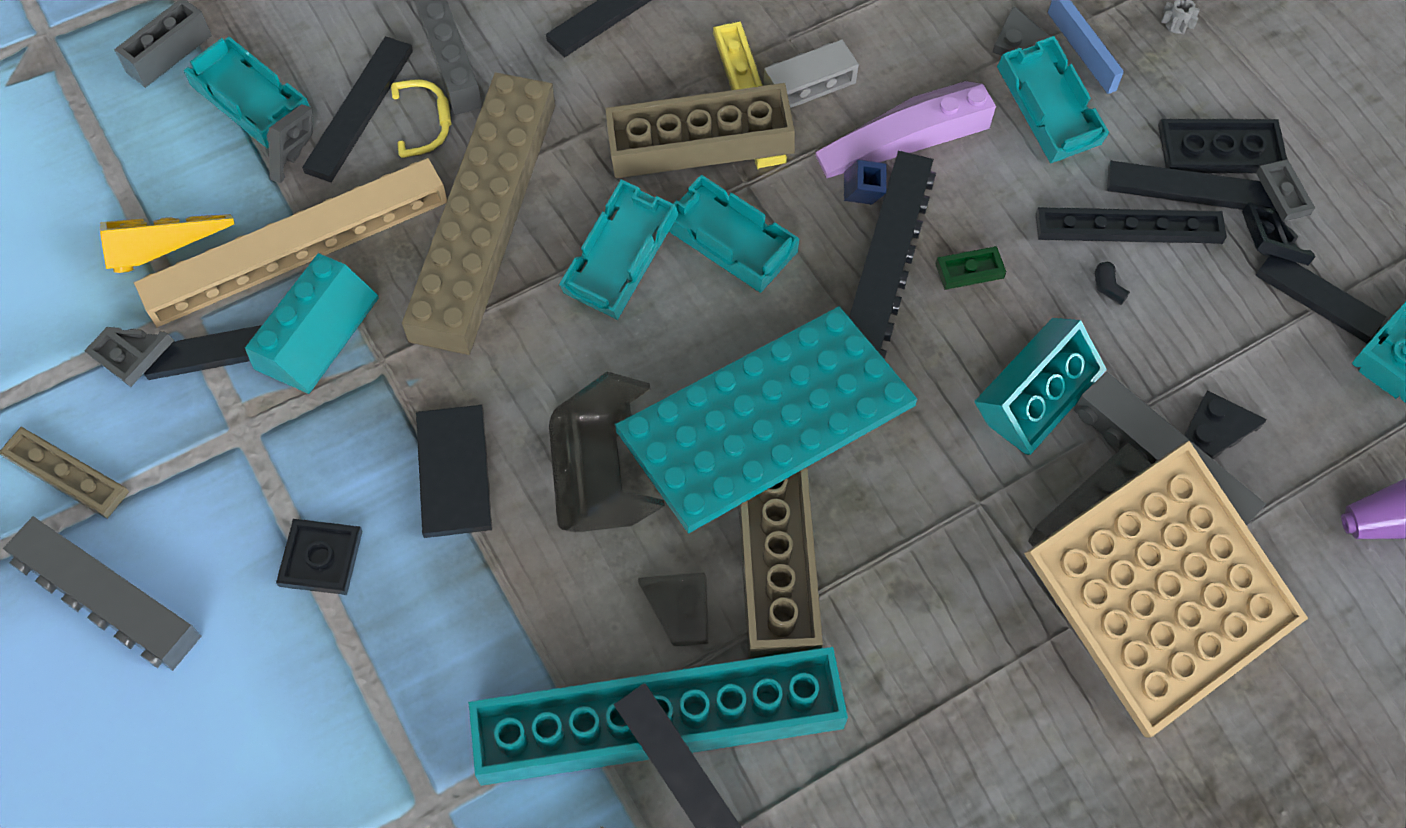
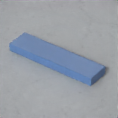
M1052 0L1048 10L1049 16L1106 93L1115 92L1124 73L1123 69L1071 0Z

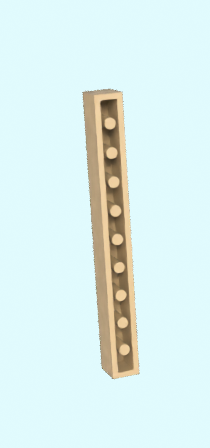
M429 158L420 162H414L408 167L383 175L368 184L357 186L349 192L329 198L306 210L298 211L294 215L278 222L267 224L259 230L239 236L235 240L221 246L210 248L202 254L180 261L162 271L149 274L143 279L135 281L134 285L146 312L158 328L311 262L318 253L327 255L447 203L444 184Z

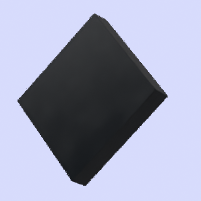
M293 519L276 584L284 588L347 595L363 532L361 527Z

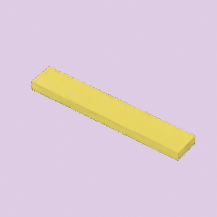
M741 22L713 27V35L731 90L762 86ZM780 155L754 160L757 169L784 164L786 163L787 156Z

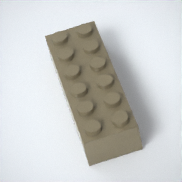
M785 83L605 108L615 179L795 153V131Z
M806 467L739 505L748 659L820 649L823 646L808 470Z

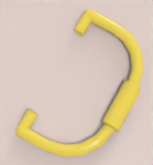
M406 80L391 84L393 99L399 98V89L410 87L431 89L438 97V115L440 126H442L437 139L428 145L406 150L405 142L398 141V154L401 158L431 152L440 146L448 135L449 126L452 124L449 100L445 97L442 89L435 83L426 80Z

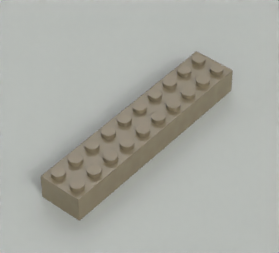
M494 73L402 321L409 343L470 355L555 108L552 83Z

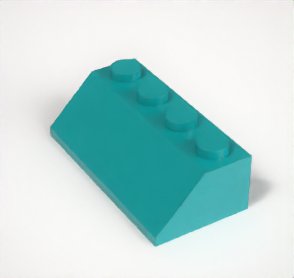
M318 253L245 347L253 369L310 394L379 299L378 294L346 264Z
M1051 318L980 394L974 403L991 429L1024 454L1031 455L1078 403L1081 395L1104 374L1107 368L1081 320Z

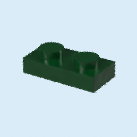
M997 246L937 257L935 263L944 290L1004 279L1006 275V269Z

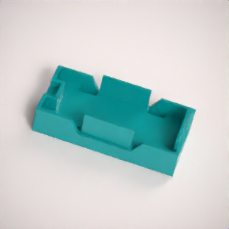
M229 36L226 39L221 38L191 60L192 68L187 67L183 70L191 87L267 149L269 148L267 140L269 127L301 104L309 106L306 97L288 83L285 85L281 84L276 73Z
M1055 36L1038 41L1032 47L1023 50L1018 48L1002 55L997 68L1050 164L1103 144L1109 135V131L1096 108L1087 107L1091 97L1073 65L1070 64L1068 66V59Z
M702 174L688 188V192L680 201L676 200L673 203L676 205L678 217L669 232L759 293H762L798 253L800 238L775 222L769 225L765 224L766 215L733 193H730L728 196L725 189Z
M621 179L606 204L605 212L602 211L582 245V255L574 258L561 280L559 286L563 293L618 320L678 217L676 205L658 196L653 197L642 192L639 187ZM617 210L616 215L614 216L613 220H611L612 216L614 215L615 211ZM585 262H587V264H586V266L584 267L583 271L580 273V271H581L582 267L584 266Z
M1406 302L1351 363L1355 367H1361L1358 372L1395 399L1400 396L1401 400L1405 403ZM1385 336V341L1380 345L1379 342Z

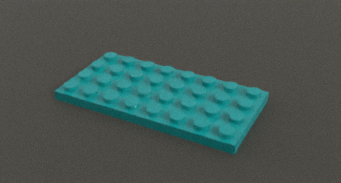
M838 306L615 424L617 434L689 534L915 407L917 397L841 307Z

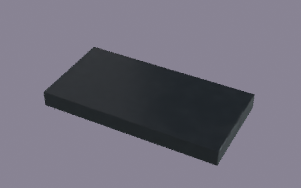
M1161 119L1158 124L1165 167L1169 169L1198 173H1256L1262 165L1287 160L1279 119Z
M473 405L416 412L423 537L430 538L492 530L483 406Z

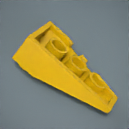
M231 214L191 216L186 218V222H180L178 218L165 217L155 220L153 224L148 225L144 219L100 222V235L106 269L113 268L115 273L133 271V266L145 264L234 225V219Z

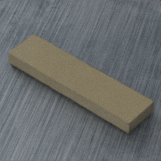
M20 427L0 450V455L106 519L129 493L126 487L23 427Z

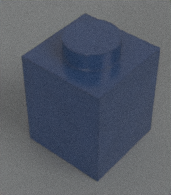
M857 160L844 172V201L872 205L885 195L887 164Z

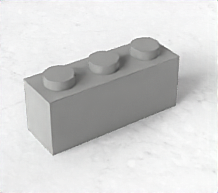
M842 39L834 43H827L807 53H800L783 62L773 63L769 67L764 68L763 86L785 83L789 105L792 108L855 84L859 64Z

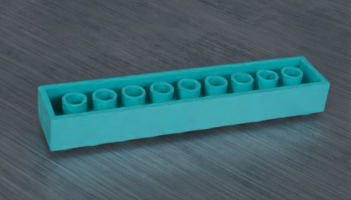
M833 647L469 702L475 776L481 786L650 760L614 706L615 702L644 682L692 753L842 730L848 719Z

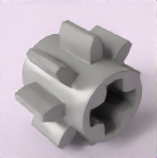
M1175 0L1174 4L1167 2L1162 12L1164 15L1161 23H1166V28L1172 33L1184 34L1187 27L1190 29L1195 28L1200 9L1195 8V3L1192 0Z

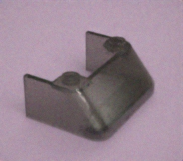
M607 371L553 411L549 421L556 515L560 529L576 533L630 527L665 506L663 499L622 491L617 447V437L619 435L616 432L615 424L632 416L630 403L649 391L650 383Z

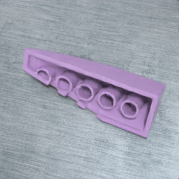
M964 81L906 100L818 150L815 156L826 178L843 174L857 160L879 163L895 158L898 150L912 153L990 129L996 105L984 84Z

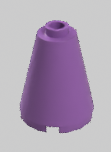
M1406 478L1346 506L1345 513L1341 515L1345 532L1347 534L1351 533L1355 539H1406Z

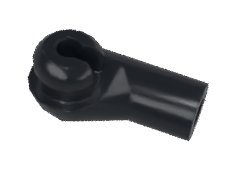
M1109 261L1099 263L1094 272L1097 290L1122 305L1129 296L1130 291L1116 284V267L1113 263Z

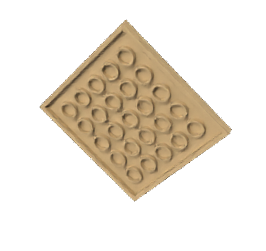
M1190 441L1182 443L1024 553L1144 737H1153L1308 619Z

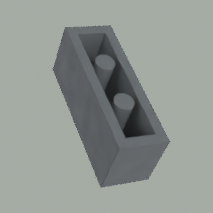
M178 0L114 50L125 72L146 88L212 35L203 13L187 0Z

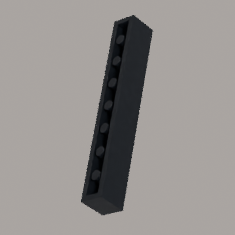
M899 150L849 316L884 360L887 350L881 349L883 341L890 342L895 324L889 322L891 314L897 316L902 297L896 296L898 288L905 289L909 271L903 269L905 263H912L916 246L910 244L912 238H919L923 221L917 219L919 213H926L930 196L924 194L926 189L932 190L936 177V172L931 171L934 159Z

